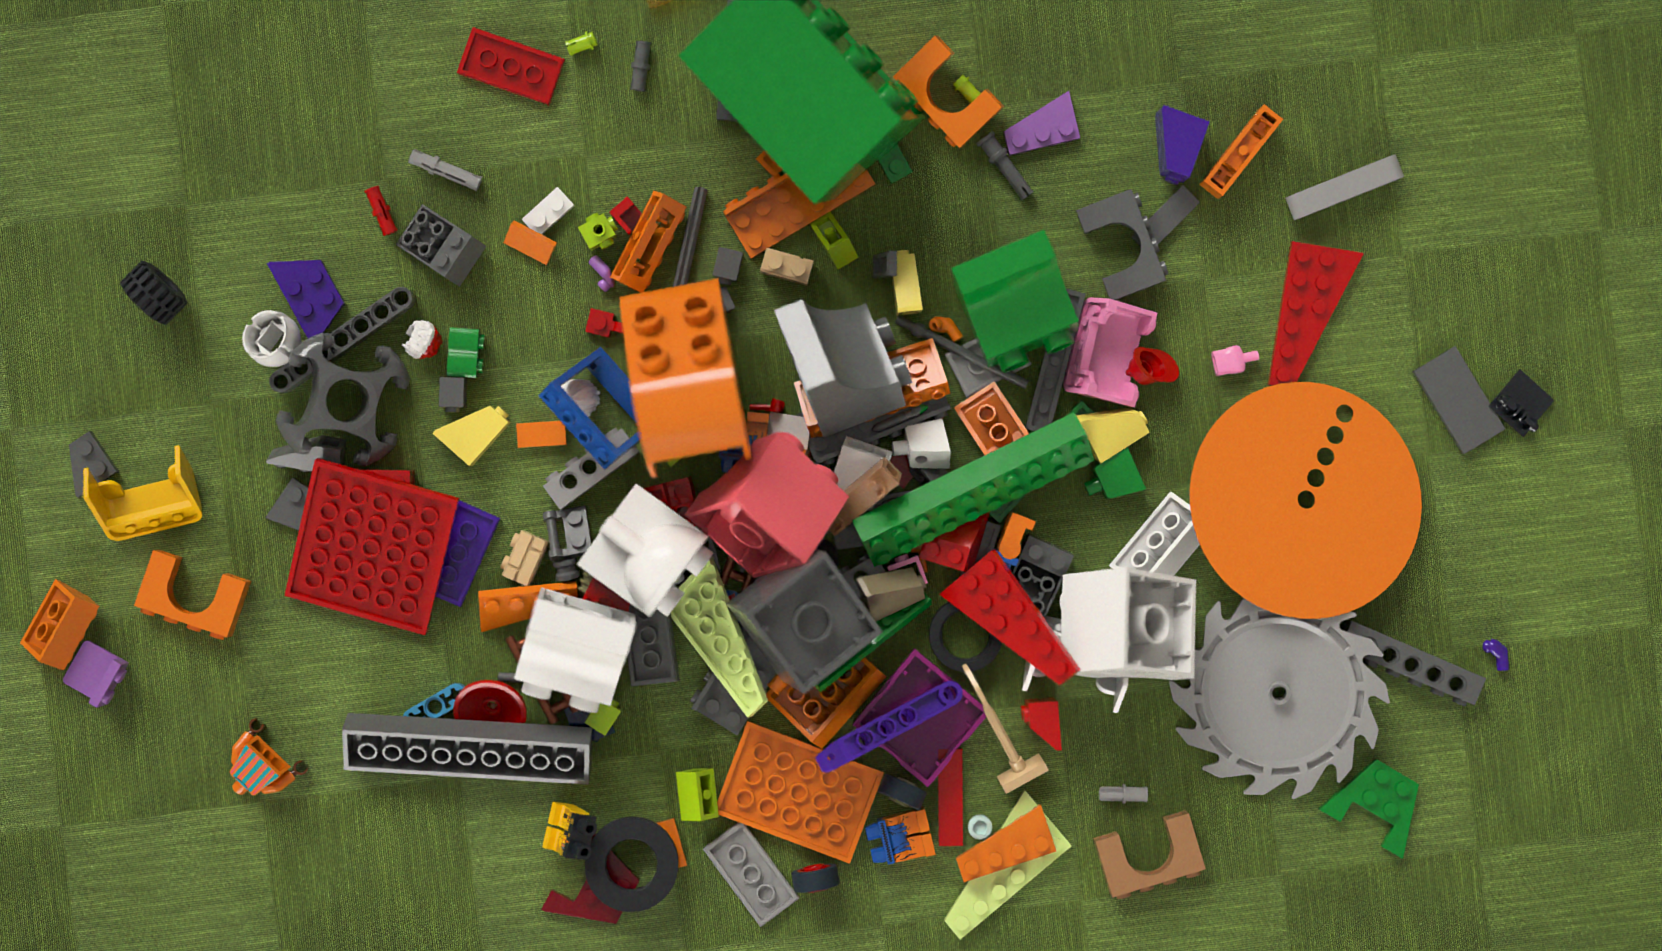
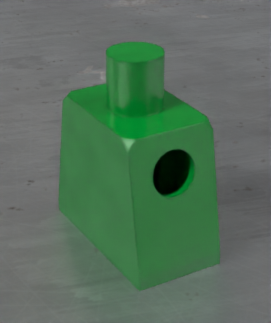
M1128 447L1103 463L1095 465L1092 471L1096 478L1083 483L1089 496L1102 491L1105 499L1146 489Z

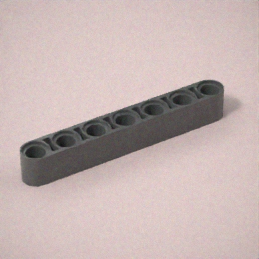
M397 287L331 332L330 335L334 336L332 348L327 350L328 357L326 360L331 363L335 362L410 310L416 302L415 294L405 287ZM402 292H406L409 296L408 302L404 305H400L397 299L398 295ZM382 306H386L389 310L388 316L384 319L378 317V309ZM362 320L368 322V329L364 333L358 331V323ZM341 334H346L348 336V343L340 347L338 337ZM307 358L308 370L303 375L298 372L297 366L289 365V362L279 368L270 376L269 384L271 388L276 392L289 393L312 378L313 366L311 360ZM285 375L288 379V384L285 388L281 389L278 386V379L280 376Z

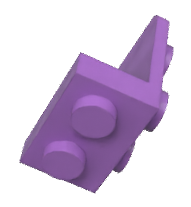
M85 641L63 677V682L90 697L89 704L96 708L104 706L112 700L115 694L113 690L117 683H120L127 673L125 669L129 662L92 641Z

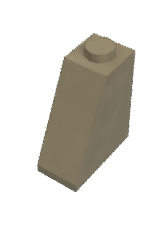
M913 568L874 574L857 579L861 602L875 622L925 599L923 589L926 588V584L920 574L916 575Z

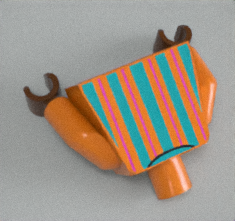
M257 718L250 721L249 731H245L232 747L231 763L233 766L230 770V775L237 780L232 785V788L239 795L245 794L246 791L254 796L260 791L264 794L280 792L295 780V776L305 774L309 768L307 767L303 772L298 771L296 766L303 761L298 760L294 764L293 769L289 771L291 766L258 735L253 737L256 733H262L266 728V724H262L259 730L254 729V724L258 721Z

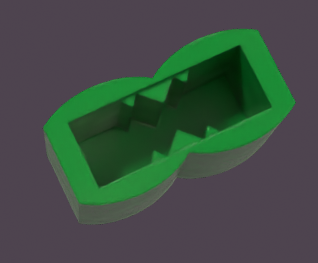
M450 327L447 376L478 378L479 373H483L484 360L480 359V349L485 347V335L481 334L480 329Z

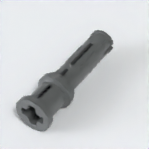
M992 131L977 142L976 145L978 147L981 146L987 154L989 163H992V165L995 163L1022 201L1034 191L1007 157L1008 150L1002 148L994 137V131Z

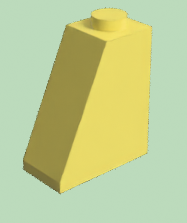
M909 250L897 251V276L892 277L896 316L921 313L923 308L915 253L909 254Z
M488 406L436 429L432 434L466 464L473 466L511 422L506 419L509 414L501 407L497 406L495 409L493 406Z
M1130 407L1076 415L1087 434L1093 457L1100 463H1103L1150 433L1146 426L1148 421L1141 411L1138 412Z

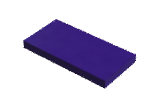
M459 500L436 597L462 607L501 518Z

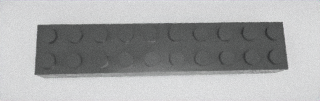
M347 713L342 728L344 770L589 785L592 770V727Z

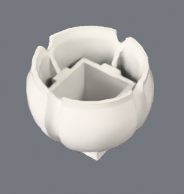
M271 310L262 311L251 318L253 324L245 326L242 339L243 346L249 356L257 363L268 367H279L290 362V352L302 343L300 330L294 320L282 312ZM284 334L281 345L272 352L271 349Z

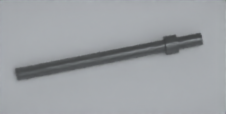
M901 315L895 321V324L911 331V335L919 339L922 337L926 340L933 338L936 345L1023 389L1026 388L1029 380L1011 371L1002 373L999 365L988 368L983 357L926 329V325L918 321L914 323Z

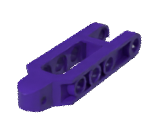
M955 681L944 682L834 741L815 757L821 771L829 773L956 705L962 698V688ZM946 687H951L954 689L956 693L955 698L953 696V692Z

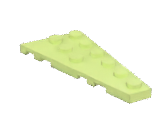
M711 557L697 577L691 574L679 587L685 594L672 610L671 618L745 715L752 717L768 699L737 618L726 605L730 600L714 558Z
M1025 789L1014 808L1010 811L1001 827L1002 829L1037 806ZM1045 813L1044 815L1056 852L968 881L944 919L960 940L1071 847V844Z

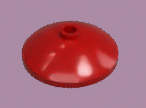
M480 680L465 686L458 693L453 706L454 719L525 723L527 707L522 696L511 686L495 680Z

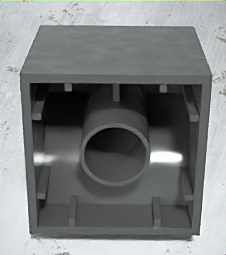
M803 300L774 310L823 438L906 406L901 387L913 382L903 356L901 355L890 360L885 348L896 344L886 317L873 321L866 304L843 310H821L808 305Z

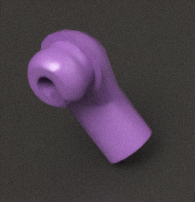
M593 256L589 260V265L602 277L598 281V286L604 292H607L615 284L614 279L610 278L611 270L599 256Z

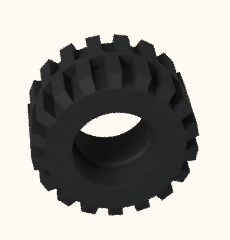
M143 260L120 281L126 295L145 314L164 325L168 324L188 303L183 292L169 277L151 263Z

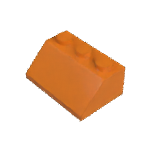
M55 579L20 644L39 662L65 670L67 664L72 660L79 642L83 640L89 624L96 617L99 605L87 595Z

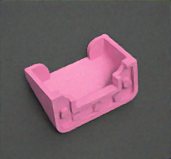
M1087 298L1083 302L1078 331L1074 337L1075 343L1072 345L1063 382L1065 391L1135 408L1139 398V390L1135 383L1130 382L1131 377L1127 376L1125 372L1129 368L1130 360L1133 358L1134 349L1139 346L1141 336H1147L1154 331L1157 313L1113 299Z

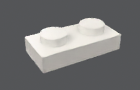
M557 187L522 220L530 229L543 235L575 205Z

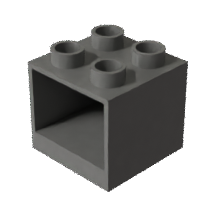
M817 549L814 550L805 565L763 575L726 603L781 680L803 694L882 633L880 627L828 555Z

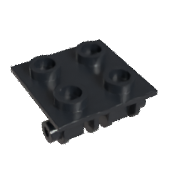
M1519 369L1490 403L1489 407L1524 437L1528 431L1535 432L1538 429V419L1554 402V399Z

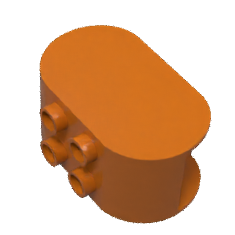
M719 278L621 296L620 309L631 391L641 443L651 477H658L657 462L738 446H743L746 460L752 459L734 348Z

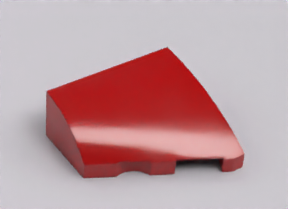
M691 476L643 488L682 518L696 526L685 516V513L696 499Z

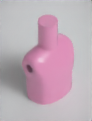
M1238 345L1212 351L1211 353L1216 376L1244 372L1246 362L1259 360L1258 351L1243 353Z

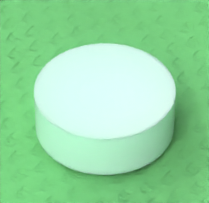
M978 814L969 820L968 831L973 838L983 840L992 833V823L987 816Z

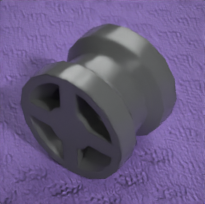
M576 557L552 561L553 567L557 571L555 575L556 581L571 580L580 576L579 570L575 566L577 562Z

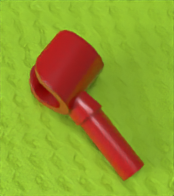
M772 398L770 405L750 404L749 409L781 413L785 402Z

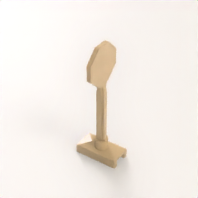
M964 664L962 668L983 705L984 713L1009 758L1011 769L996 776L1007 794L1049 770L1039 753L1025 761L1022 756L1017 754L997 714L987 702L967 664Z

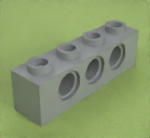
M615 427L605 434L616 449L630 438L623 428L617 430ZM636 446L605 470L585 449L586 455L580 459L576 456L565 464L567 469L560 474L555 471L545 478L547 483L543 487L558 508L562 510L639 454V449ZM588 460H593L597 465V469L593 474H588L584 470V464ZM569 474L577 478V484L572 489L566 487L564 483L566 476Z

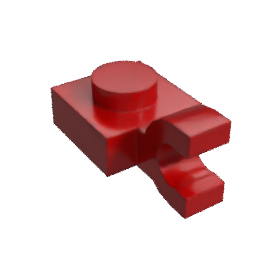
M593 308L590 309L585 332L610 338L611 331L624 334L623 324L614 321L615 314Z

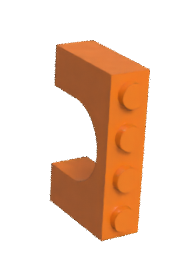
M934 36L893 78L896 81H901L918 100L914 106L920 112L924 110L930 116L928 121L937 130L941 128L947 134L944 137L947 142L953 147L957 145L961 148L1005 106L989 89H985L970 105L960 112L952 113L939 108L934 103L930 94L931 79L935 72L955 53L939 36Z
M153 550L134 606L141 608L140 612L146 615L155 616V613L164 616V621L178 624V621L186 623V628L201 632V629L209 631V636L224 640V637L233 636L251 581L230 573L223 574L211 605L202 612H191L184 609L177 602L173 592L174 580L182 557L162 550Z

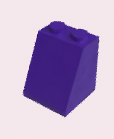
M1163 105L1155 115L1159 172L1161 176L1165 177V181L1178 185L1179 182L1183 183L1190 178L1210 122Z

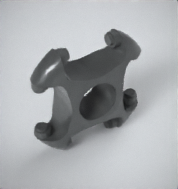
M323 332L316 334L295 347L289 356V365L301 367L302 364L306 365L307 358L312 362L313 379L309 402L302 419L296 424H293L294 417L291 416L292 413L279 410L276 418L278 429L288 445L296 453L303 455L309 454L311 451L312 443L309 442V438L304 437L308 431L313 429L343 430L362 439L366 446L365 449L360 448L359 451L355 452L353 463L364 467L373 464L389 454L397 446L398 439L397 434L389 432L381 435L380 441L376 437V409L386 381L392 376V383H395V387L407 390L410 382L409 373L402 360L392 348L383 345L378 346L375 353L378 362L383 363L379 370L360 372L339 367L327 361L322 354V350L327 351L328 348H332L334 336ZM349 379L359 387L362 394V404L359 411L352 418L338 421L328 412L326 395L329 388L335 382Z

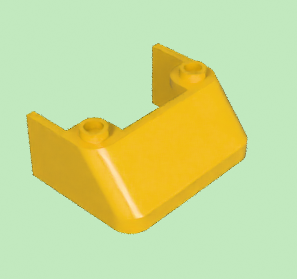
M180 445L175 446V464L168 468L169 479L123 490L118 482L112 480L97 483L90 469H83V498L104 533L111 540L122 541L195 523L202 518V505L193 469Z

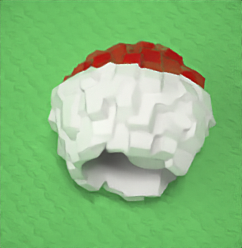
M416 320L409 326L406 332L410 340L406 344H402V346L405 348V352L413 358L424 359L436 355L443 341L440 333L432 323Z

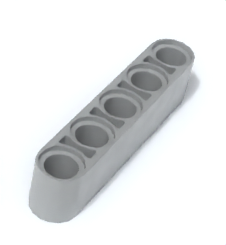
M1396 154L1295 193L1285 199L1295 221L1404 177Z

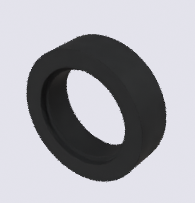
M950 602L945 603L936 611L929 626V642L934 654L944 665L956 671L964 672L962 668L964 664H967L970 671L984 668L997 656L1002 642L989 633L988 643L980 654L971 658H959L949 653L942 641V629L947 619L953 614L960 612V610Z

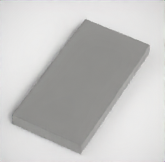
M737 822L703 848L704 852L760 927L800 898L747 825Z

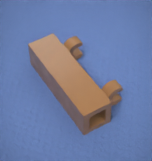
M886 457L882 458L844 490L849 498L827 531H830L834 536L839 534L852 523L853 519L859 517L896 487L900 482L902 473Z

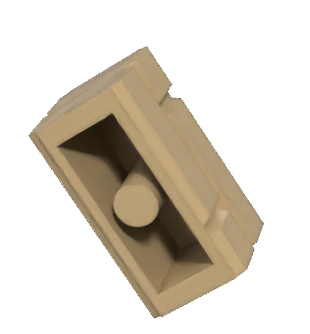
M766 248L760 273L807 286L814 261Z
M521 530L520 534L515 533L510 543V546L513 547L511 555H506L500 566V569L504 570L502 576L522 585L531 586L548 548L549 541L525 530Z

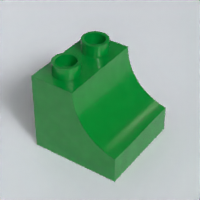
M1045 230L1036 232L951 268L955 292L988 368L999 364L1002 373H1007L1029 362L1026 352L1044 345L1047 353L1053 354L1075 343L1072 333L1078 331L1079 320L1070 301L1056 255Z

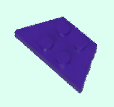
M276 261L267 263L307 338L322 332L324 333L333 322L336 314L341 311L345 302L323 261Z

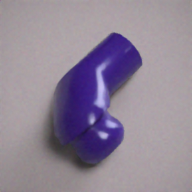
M1497 639L1485 640L1483 642V651L1485 653L1490 652L1496 657L1497 671L1509 670L1507 648Z

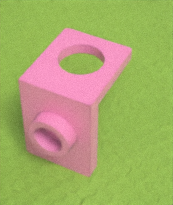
M908 554L894 558L895 563L886 566L887 570L891 571L916 562L925 584L928 583L918 555L910 558Z

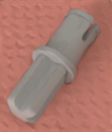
M1122 784V787L1101 786L1099 788V800L1122 801V804H1125L1126 801L1147 802L1148 788L1147 786L1126 787L1125 784Z

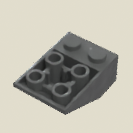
M423 204L396 243L397 246L459 287L486 248V245Z
M1028 533L1021 546V552L1016 557L1019 559L1018 564L1012 567L1011 572L1045 618L1062 583L1063 575L1066 574L1074 555Z

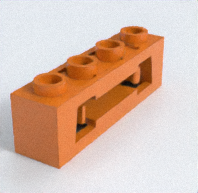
M1265 104L1261 106L1199 185L1217 199L1221 198L1283 119Z
M653 191L610 278L637 292H644L651 284L655 269L662 262V255L666 247L671 244L674 238L673 233L677 225L683 221L684 212L687 207L663 193Z

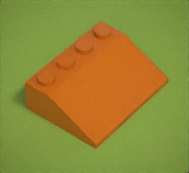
M865 657L822 692L814 686L803 694L787 684L779 695L770 689L766 696L768 701L802 734L822 749L887 676Z

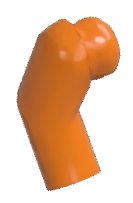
M937 316L929 321V328L932 331L947 333L954 343L964 337L951 318Z

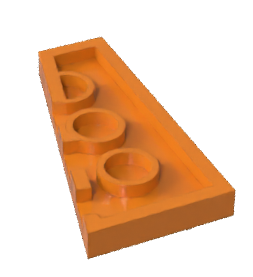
M576 581L478 591L481 632L531 619L541 587L577 597Z
M1041 804L956 857L963 881L967 882L1056 852Z

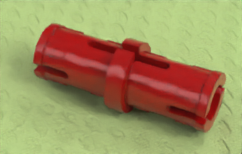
M379 185L365 190L364 192L373 209L371 212L372 216L376 217L383 237L397 232L398 229L389 212L391 208L389 205H386Z

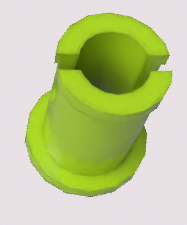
M585 31L584 35L565 41L570 56L589 48L593 50L594 46L598 45L593 31L589 33Z
M962 75L953 83L954 90H958L971 104L981 93L968 80L969 76L966 78Z

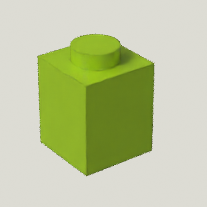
M612 699L610 706L600 703L598 712H589L584 722L605 736L621 713V709L618 707L620 703L615 699Z

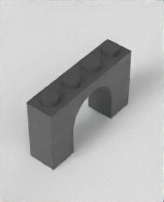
M1132 189L1076 210L1084 234L1109 225L1120 224L1132 229L1139 238L1141 249L1138 260L1128 269L1102 278L1109 299L1113 300L1121 299L1165 282V276L1169 274L1164 261L1159 262L1156 253L1160 252L1157 241L1155 238L1150 239L1147 231L1151 229L1150 223L1146 215L1142 217L1139 207H1142V202L1138 193L1133 194Z

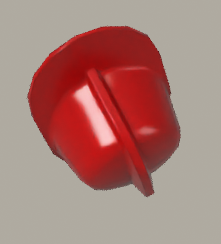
M1137 347L1134 349L1133 358L1129 362V368L1125 372L1127 376L1133 377L1138 383L1150 385L1157 381L1174 382L1179 376V367L1176 361L1162 350Z

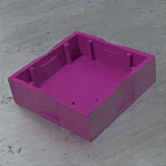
M914 648L858 715L852 725L858 729L936 686L954 680ZM946 687L953 692V696L955 698L956 693L954 689L951 687ZM963 688L962 698L956 705L879 745V747L890 753L906 770L927 787L930 786L949 763L956 749L973 734L986 718L983 705ZM938 749H948L943 759L938 760Z

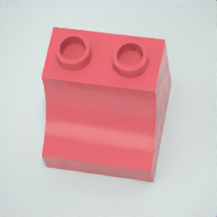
M779 431L754 440L750 446L752 459L746 460L744 453L726 474L698 494L685 513L689 520L709 536L753 578L805 565L849 498L837 485V475L823 465H815L802 453L804 450L802 442L787 432Z

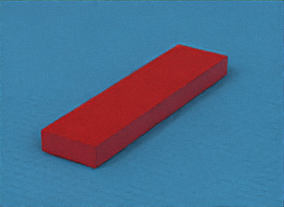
M962 748L956 749L949 763L938 775L939 846H963ZM938 749V760L946 756L948 749Z

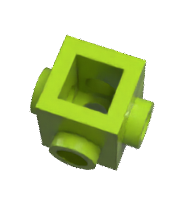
M597 212L585 219L586 223L578 227L591 251L598 247L605 249L614 243L613 239L617 237L614 231L618 230L614 220L612 217L607 218L604 213L599 215ZM599 228H603V232L601 234H596V231Z

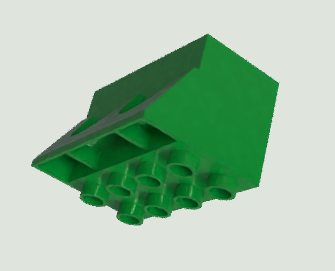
M732 0L678 56L814 204L836 199L855 179L926 118L914 106L918 102L914 94L901 81L897 80L894 83L881 69L884 63L880 57L865 43L860 46L848 33L851 29L849 24L832 7L826 9L819 0Z

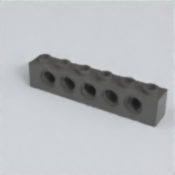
M1346 620L1343 627L1344 631L1372 639L1382 653L1388 648L1392 651V657L1389 661H1384L1383 657L1365 655L1363 657L1364 664L1373 668L1381 665L1387 668L1385 673L1397 678L1402 674L1409 677L1408 683L1420 688L1422 684L1430 686V692L1444 697L1445 693L1453 696L1452 701L1466 707L1467 703L1476 704L1486 678L1354 621ZM1412 658L1414 660V667L1412 670L1407 671L1405 662L1407 659ZM1434 667L1437 672L1436 677L1433 680H1429L1427 672L1430 668ZM1457 677L1459 685L1456 689L1452 690L1449 686L1450 680Z

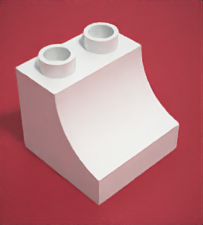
M1117 568L1063 575L1062 594L1060 597V607L1062 610L1061 642L1081 669L1075 675L1093 678L1194 679L1196 580L1132 568Z
M541 587L514 679L524 682L521 692L540 699H550L552 690L570 694V706L592 713L598 712L600 703L610 706L635 630L636 614Z

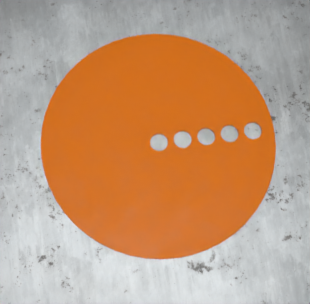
M1289 382L1265 387L1253 392L1227 409L1206 434L1194 461L1189 491L1190 511L1196 537L1202 551L1216 573L1232 590L1247 601L1269 612L1292 618L1321 619L1353 611L1364 606L1385 591L1398 577L1412 554L1418 537L1422 511L1421 489L1414 461L1406 444L1392 424L1369 403L1345 390L1320 383ZM1347 405L1352 409L1353 417L1349 422H1341L1337 418L1336 410L1339 406ZM1332 426H1337L1343 431V440L1338 444H1333L1327 439V430ZM1321 448H1329L1333 452L1334 460L1330 465H1322L1318 461L1317 453ZM1313 469L1320 470L1324 475V483L1319 487L1310 485L1307 480L1308 473ZM1302 491H1309L1314 495L1315 502L1311 508L1305 509L1299 505L1298 495Z

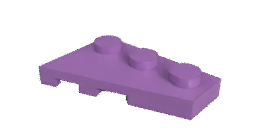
M1069 91L1003 132L1009 156L1080 139Z

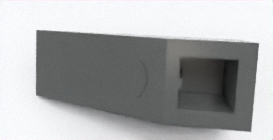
M324 435L309 439V442L312 443L311 451L305 455L296 453L289 445L272 450L266 463L273 464L279 468H296L302 472L312 471L316 458L345 465L347 439Z

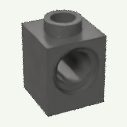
M719 247L712 276L719 278L720 284L731 286V282L737 283L743 252Z
M440 377L439 407H445V412L459 413L460 408H467L466 378Z

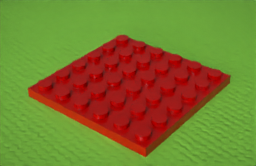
M316 458L284 596L426 635L460 498Z

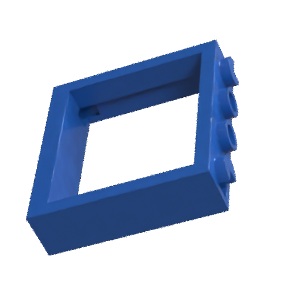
M600 347L552 381L540 393L539 397L605 470L641 442L639 431L616 449L561 387L588 368L637 424L630 379Z

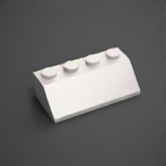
M1170 491L1109 566L1112 569L1132 568L1174 576L1200 545L1192 523L1190 505Z

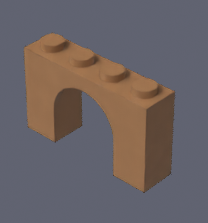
M1186 810L1162 817L1170 842V853L1166 862L1153 871H1139L1129 865L1120 836L1116 831L1093 838L1112 898L1124 899L1131 896L1130 892L1137 890L1147 892L1154 889V885L1163 883V885L1173 884L1177 882L1179 877H1196L1201 874L1200 871L1206 869L1190 815Z

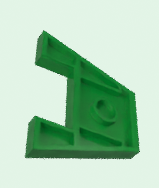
M1374 759L1318 809L1339 822L1343 819L1352 802L1367 809L1392 824L1380 846L1403 859L1419 784L1381 761Z

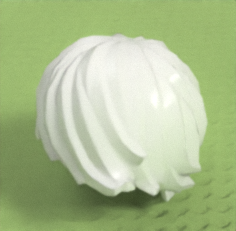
M571 379L561 386L588 417L591 416L590 413L595 411L597 405L600 404L598 396L600 391L597 390V387L590 380Z

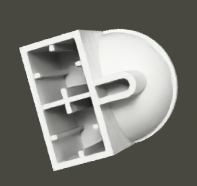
M635 484L613 516L611 515L603 524L599 535L577 565L647 616L652 617L655 611L658 610L668 617L685 594L675 586L676 582L685 570H688L697 577L714 553L704 546L709 536Z

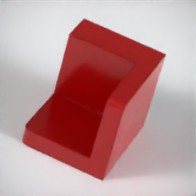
M628 196L609 212L629 236H631L642 215Z

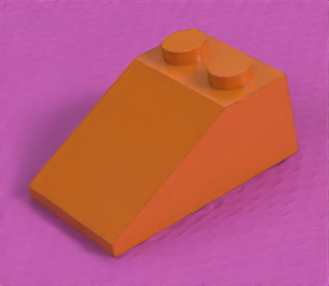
M995 381L954 407L984 456L1029 434Z

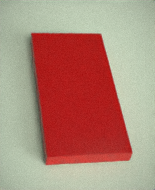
M472 27L457 74L550 106L565 59Z

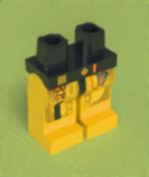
M552 802L548 823L559 827L547 826L542 847L554 850L565 858L589 859L592 851L590 848L592 836L596 834L597 817L590 815L574 804Z

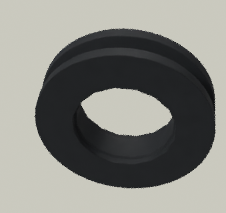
M642 817L619 818L605 825L592 839L590 845L592 849L591 856L585 860V874L591 890L604 904L623 912H639L657 905L669 894L678 873V854L672 838L660 825ZM627 839H637L648 844L654 851L657 859V871L653 879L645 886L637 889H625L617 885L611 879L607 870V857L610 850L617 843Z

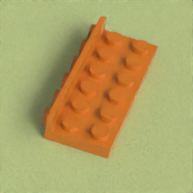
M866 170L836 199L814 204L787 174L780 176L778 173L767 180L768 184L761 189L759 186H756L746 192L747 197L739 201L736 198L725 205L727 209L723 213L750 259H753L766 251V248L773 247L876 184L868 170Z
M933 338L887 352L890 360L901 355L903 356L913 383L901 387L906 406L886 414H894L898 410L916 407L923 402L941 399L945 395L950 394L949 385ZM801 380L794 382L811 438L823 437Z

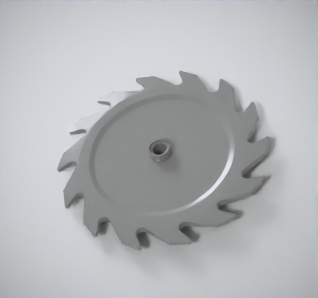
M1242 598L1232 617L1226 620L1221 615V602H1216L1205 617L1203 647L1195 649L1194 679H1190V686L1183 688L1174 681H1169L1173 701L1196 721L1194 728L1176 727V731L1188 745L1216 753L1219 756L1217 762L1202 766V770L1219 778L1253 775L1255 777L1254 782L1243 791L1244 794L1265 795L1286 780L1293 778L1297 783L1291 798L1295 799L1311 792L1325 768L1330 764L1336 767L1337 782L1340 783L1352 769L1356 736L1363 735L1371 749H1374L1379 729L1368 704V699L1371 696H1376L1387 704L1390 701L1386 683L1371 671L1362 660L1365 655L1383 657L1384 654L1372 639L1339 628L1341 621L1356 617V613L1350 611L1338 616L1321 619L1292 618L1269 612ZM1281 686L1285 688V693L1282 697L1272 695L1275 687Z

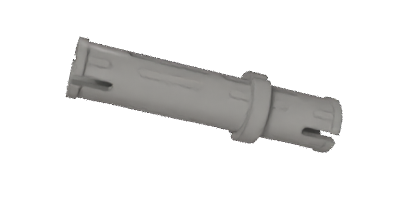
M415 148L408 162L427 170L431 175L435 173L476 192L483 178L446 163L436 155L433 157Z

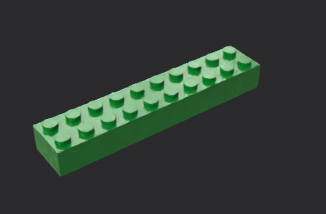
M1073 412L853 519L852 522L874 567L885 564L890 559L901 554L908 553L913 548L923 543H928L946 532H951L962 524L974 521L979 516L996 510L1012 500L1019 499L1032 490L1042 488L1045 484L1057 478H1062L1069 472L1087 466L1090 462L1094 461L1087 434Z

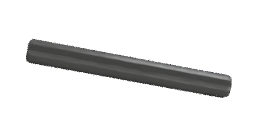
M703 187L694 188L673 287L688 284L707 196V189Z

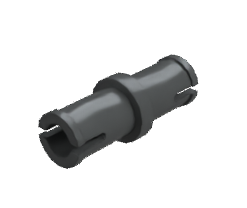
M636 41L634 62H631L633 73L630 90L646 92L647 71L650 70L651 66L648 64L651 42Z

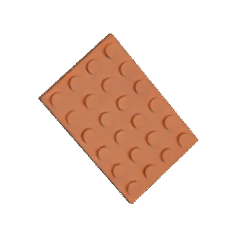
M747 721L717 800L718 814L850 864L884 771L852 760L829 773H823L815 759L824 750L823 748L821 749L815 745Z

